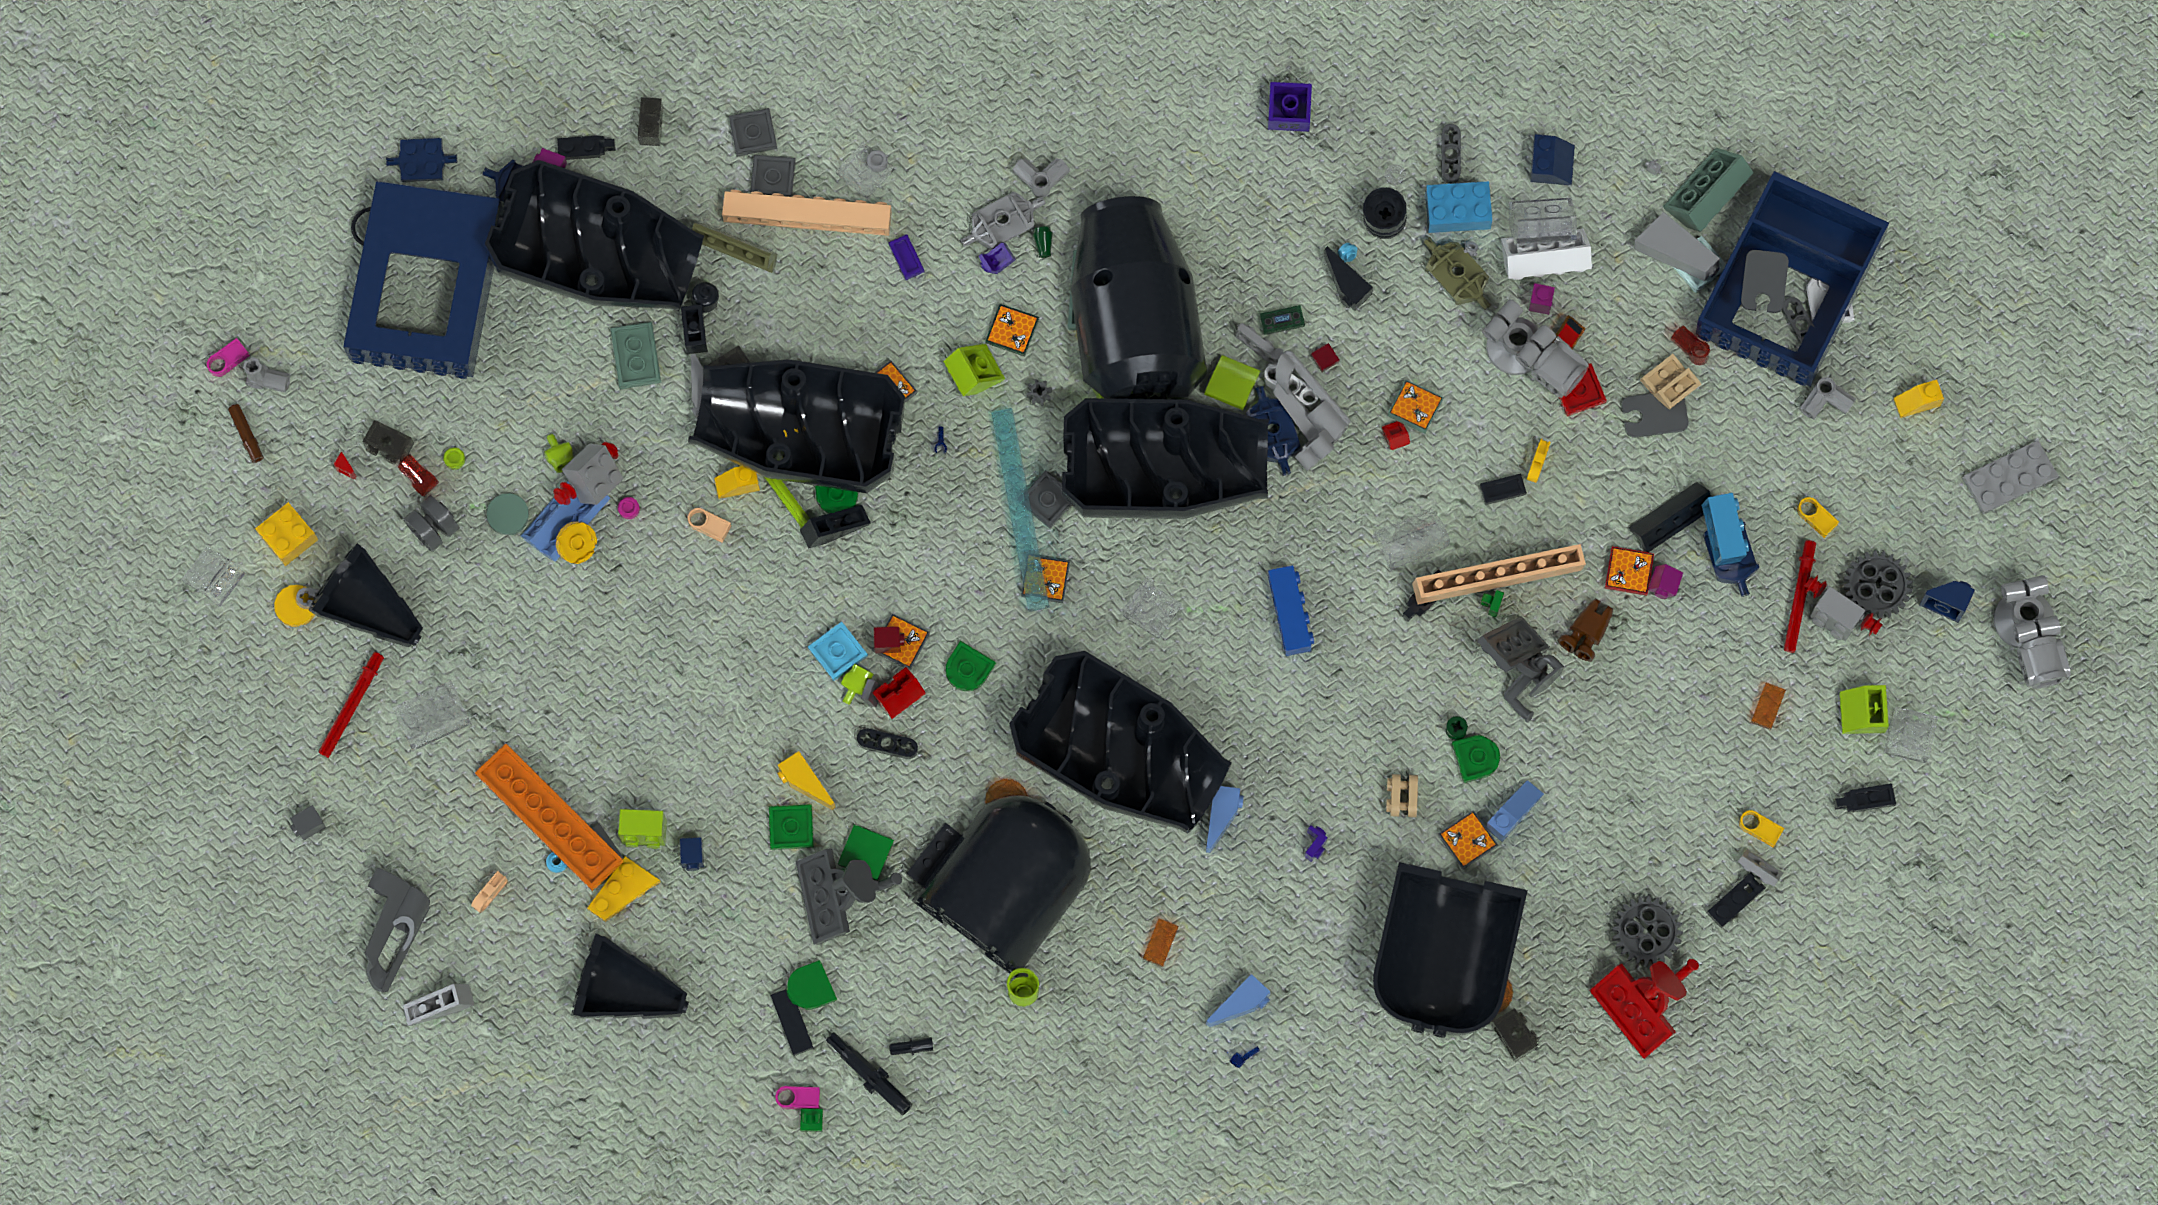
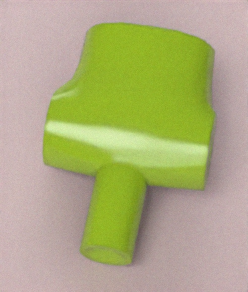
M550 434L547 436V440L551 448L545 450L544 455L555 471L562 473V469L574 458L573 450L569 442L559 444L555 435Z
M854 664L841 682V685L848 689L843 702L850 705L855 694L862 696L867 680H872L874 674Z

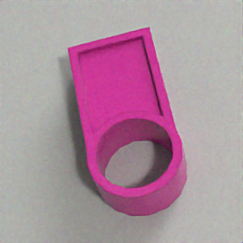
M236 338L217 353L210 356L207 361V368L213 376L222 377L250 355ZM217 359L225 361V367L219 372L211 370L212 362Z
M783 1086L778 1089L775 1098L778 1106L782 1109H819L820 1089L819 1087ZM784 1090H790L795 1095V1099L790 1105H783L778 1100L779 1094Z

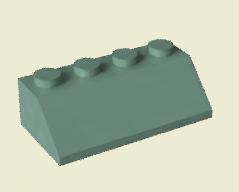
M1715 148L1665 203L1663 208L1687 228L1701 232L1707 227L1713 217L1721 211L1722 207L1734 197L1735 193L1748 181L1754 172L1742 155Z

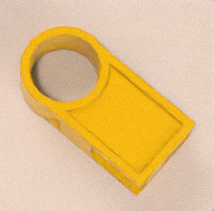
M1540 439L1526 480L1537 483L1550 447V441L1547 442Z
M1806 497L1800 501L1797 508L1798 515L1823 538L1838 526L1839 521L1819 504L1816 499ZM1805 502L1814 504L1816 513L1813 515L1804 514L1801 510V505Z
M1753 810L1744 812L1739 820V826L1744 832L1771 847L1775 846L1784 830L1780 825ZM1746 815L1755 816L1758 820V826L1754 829L1745 827L1743 817Z

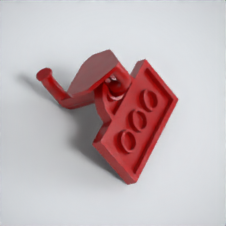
M1689 959L1687 964L1674 974L1667 964L1658 961L1650 966L1652 977H1641L1637 980L1631 976L1621 963L1589 991L1642 1058L1645 1059L1676 1033L1663 1016L1668 1007V997L1678 1001L1686 996L1687 991L1681 981L1694 970H1697L1699 963L1695 959Z

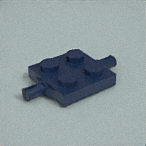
M442 138L400 140L399 157H386V166L399 165L402 182L442 181L445 164L458 163L457 154H444Z

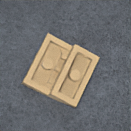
M1674 354L1670 355L1640 379L1654 397L1669 410L1701 385V382L1689 368L1685 369Z

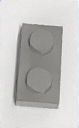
M1748 848L1738 861L1746 871L1753 872L1760 877L1762 882L1773 887L1783 875V872Z

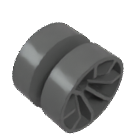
M429 495L419 504L425 516L412 510L403 518V521L422 544L433 552L443 544L441 537L437 533L438 530L445 536L451 537L460 527L453 519L454 516L442 502H438L433 496Z

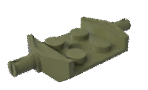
M1428 237V240L1426 239L1423 243L1432 251V255L1425 271L1427 273L1430 272L1455 299L1456 305L1477 301L1484 310H1487L1491 306L1483 296V291L1489 280L1487 273L1468 252L1464 253V248L1459 242H1450L1441 246L1437 245L1431 237ZM1454 267H1461L1464 273L1457 276L1453 274L1452 269Z

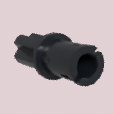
M932 1037L914 1040L910 1038L907 1042L892 1043L889 1045L890 1054L911 1053L914 1055V1053L933 1051Z

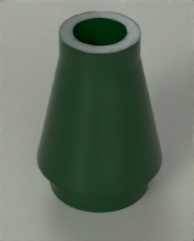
M1048 226L1034 228L1032 235L1039 258L1051 257L1053 237L1051 228Z

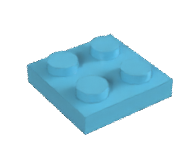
M840 622L808 646L809 651L833 681L849 671L854 664L857 665L868 656L843 622Z

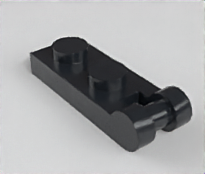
M1752 872L1707 911V914L1721 929L1766 889L1762 883L1759 884L1754 879L1756 876ZM1747 885L1753 889L1750 894L1744 889Z

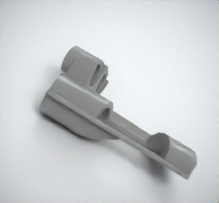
M1291 350L1284 351L1280 355L1275 377L1277 383L1274 394L1308 440L1304 446L1293 454L1305 470L1308 471L1335 448V443L1346 431L1351 420ZM1294 369L1320 399L1321 404L1312 412H1309L1289 389V382Z

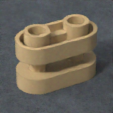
M1392 774V778H1387V791H1391V799H1387L1386 812H1390L1392 817H1399L1400 810L1408 811V817H1417L1418 775H1409V781H1401V774ZM1400 789L1408 790V802H1400Z

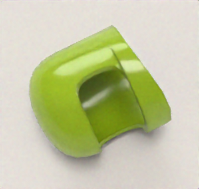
M1019 968L1010 973L1007 979L1010 1000L1017 1006L1022 1007L1030 1006L1037 1000L1039 980L1033 971ZM1019 973H1027V974H1028V977H1024V976L1018 977V978L1014 979V980L1010 983L1011 979H1012L1013 976H1015L1016 974H1019Z

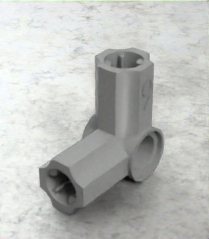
M1026 158L1020 159L1013 168V173L1028 185L1037 197H1046L1050 193V189L1070 172L1066 163L1058 158L1052 161L1043 171H1039ZM1038 183L1046 184L1042 187L1037 186Z
M251 357L249 360L244 361L243 369L247 375L246 385L256 389H263L265 387L286 393L290 384V374L269 369V367L261 364L257 358Z
M1824 377L1817 382L1799 410L1805 416L1814 420L1826 402L1846 414L1856 398L1837 386L1831 378ZM1820 385H1827L1830 389V392H1822L1820 390Z

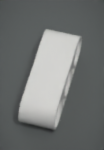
M1277 365L1268 366L1264 373V383L1273 391L1277 381L1270 379L1268 376L1272 373L1276 374ZM1291 374L1289 385H1295L1297 388L1292 393L1308 411L1314 410L1318 405L1319 397L1307 383ZM1305 396H1312L1314 401L1306 402L1303 398Z

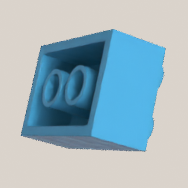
M1489 181L1426 185L1425 200L1428 233L1491 229L1492 209Z
M1733 493L1708 497L1702 504L1715 567L1741 562L1747 555L1746 552H1749L1747 540L1743 539L1742 535L1744 524L1742 518L1739 519L1737 510H1739L1738 499L1734 498Z

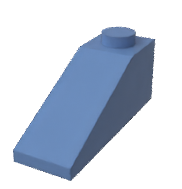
M1527 780L1489 820L1486 826L1487 830L1503 842L1544 793Z
M1221 786L1214 797L1206 853H1211L1236 817L1238 808L1243 807L1244 795H1240V788Z
M1251 974L1207 1019L1206 1025L1210 1028L1255 1012L1258 1008L1263 1009L1270 1001L1268 998L1270 991Z

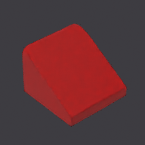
M1396 421L1382 427L1391 450L1410 444L1409 434L1403 423Z
M340 452L334 463L337 472L353 480L356 479L357 476L343 452Z

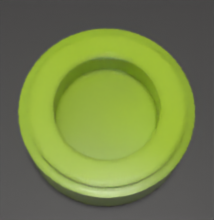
M450 448L445 452L444 462L449 469L457 470L465 464V455L461 449Z

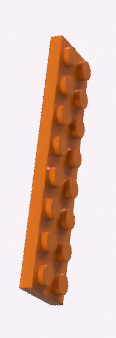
M507 744L500 748L475 772L476 776L591 891L597 888L624 862Z

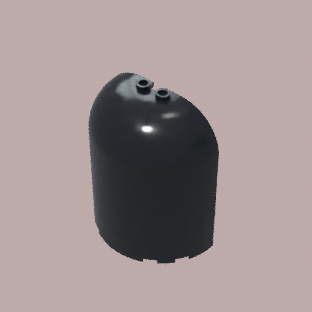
M1017 794L1001 796L987 803L912 899L913 903L941 924L951 926L982 949L981 953L1009 974L1015 969L1025 967L1083 890L1091 871L1090 851L1082 835L1072 825L1073 821L1065 814L1061 816L1055 811L1056 808L1047 801L1042 803L1034 798Z
M1399 862L1373 974L1375 995L1382 1008L1395 1020L1412 1027L1411 1031L1417 1033L1430 1032L1433 1033V1036L1445 1038L1446 1035H1467L1486 1027L1497 1016L1503 1003L1528 890L1485 881L1484 885L1443 877L1442 871Z

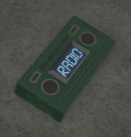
M1301 305L1259 314L1264 335L1305 327Z

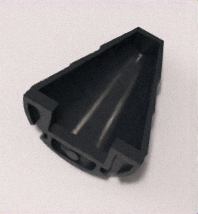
M358 543L355 544L345 555V559L336 566L312 601L311 605L313 607H310L309 611L317 617L346 625L347 628L372 634L375 638L405 647H410L411 645L415 647L422 637L419 635L423 630L422 625L405 600L399 597L387 577L382 574L365 548L361 547Z
M595 933L589 949L590 952L585 960L572 1006L574 1010H572L571 1016L579 1018L613 1017L616 1019L642 1017V1019L680 1017L682 1013H686L689 1001H686L687 993L660 972L653 971L634 955H630L605 936Z

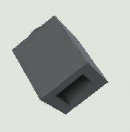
M313 805L290 818L293 822L290 826L296 837L300 835L303 840L326 828Z

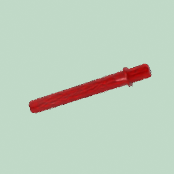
M1811 540L1805 541L1802 556L1799 557L1798 579L1784 645V651L1789 653L1796 651L1807 595L1805 593L1807 588L1804 586L1810 579L1813 564L1816 562L1814 559L1816 542Z
M373 652L367 665L362 667L363 671L319 749V753L322 756L330 757L374 676L378 675L376 672L384 660L383 655Z

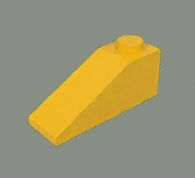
M799 751L777 765L779 769L777 775L783 784L787 782L794 790L831 810L836 808L835 803Z

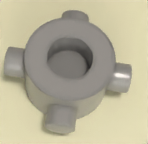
M1647 161L1645 163L1648 172L1657 175V173L1661 174L1660 164L1655 161Z
M1465 241L1464 253L1468 252L1470 256H1477L1478 245L1472 241Z

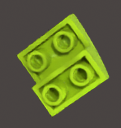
M1222 355L1204 395L1243 410L1260 375V370Z

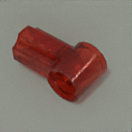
M1684 325L1679 327L1671 336V341L1690 357L1693 364L1699 366L1706 364L1710 353L1708 343L1699 340ZM1701 350L1705 354L1698 356L1695 352Z
M411 454L403 458L396 466L410 480L412 487L422 497H425L439 484L436 477L427 469L425 470Z

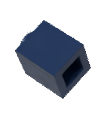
M702 837L680 839L681 866L686 868L687 871H698L699 867H704Z

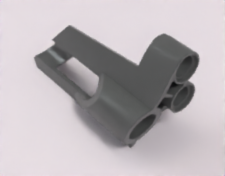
M376 868L368 887L374 889V893L387 899L364 954L369 962L366 969L368 980L375 990L383 993L388 992L430 909V900L422 891L410 886L403 879L381 868ZM395 927L407 933L388 972H386L379 964L378 958Z

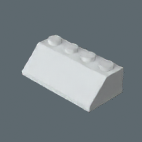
M1584 228L1501 238L1505 270L1509 279L1520 280L1529 276L1561 275L1570 271L1583 272L1586 269H1592L1591 246Z

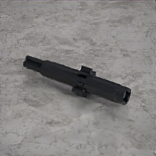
M835 1032L826 1039L827 1043L865 1081L863 1086L871 1094L876 1091L902 1116L911 1109L913 1104L887 1080L889 1075L882 1067L878 1070L874 1068L852 1046H848Z

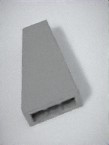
M1664 212L1635 239L1634 249L1676 269H1680L1703 281L1709 276H1715L1720 269V258Z

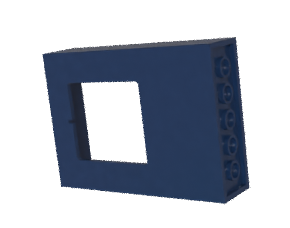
M1774 171L1698 319L1696 335L1703 341L1716 343L1723 350L1736 352L1740 358H1749L1762 368H1771L1782 377L1788 376L1799 385L1811 387L1886 237L1889 222ZM1752 250L1783 253L1788 257V268L1817 281L1820 280L1821 283L1829 286L1812 321L1814 327L1810 325L1797 351H1792L1766 338L1763 342L1761 341L1762 336L1737 326L1732 322L1741 306L1746 256Z
M376 181L343 345L351 362L355 364L367 362L372 363L376 367L388 365L393 366L397 370L409 368L418 373L430 371L439 376L452 374L460 379L474 376L494 271V264L485 248V242L491 225L497 227L499 217L503 216L504 213L499 198ZM391 254L459 263L445 336L412 332L411 336H409L408 331L376 327Z

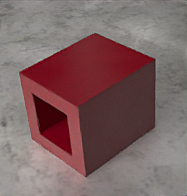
M899 626L874 627L875 654L901 653V646H905L904 633H900Z

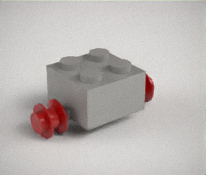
M603 442L602 445L588 444L562 469L569 483L561 482L560 488L554 489L555 500L559 504L569 505L571 503L570 499L577 497L580 503L597 505L624 479L613 460L619 456L617 447L608 442Z
M1818 575L1815 578L1811 576L1804 587L1807 588L1805 593L1813 592L1814 599L1822 594V598L1815 606L1810 618L1813 619L1812 621L1816 626L1829 630L1834 638L1842 639L1846 642L1859 622H1862L1860 625L1861 631L1864 629L1869 630V636L1872 633L1876 635L1883 624L1880 623L1882 618L1874 619V613L1867 614V616L1863 615L1866 610L1829 586L1826 589V580L1822 583L1819 582Z

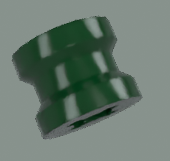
M1453 716L1447 722L1446 735L1454 741L1463 739L1466 735L1468 724L1464 718Z

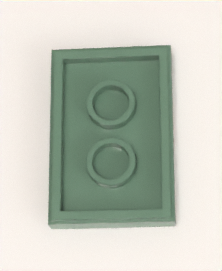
M652 322L610 328L619 388L626 389L661 383Z

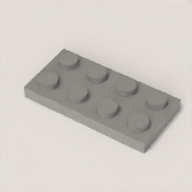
M2037 440L1963 476L1962 479L1982 514H1986L2058 479L2059 476L2040 442Z

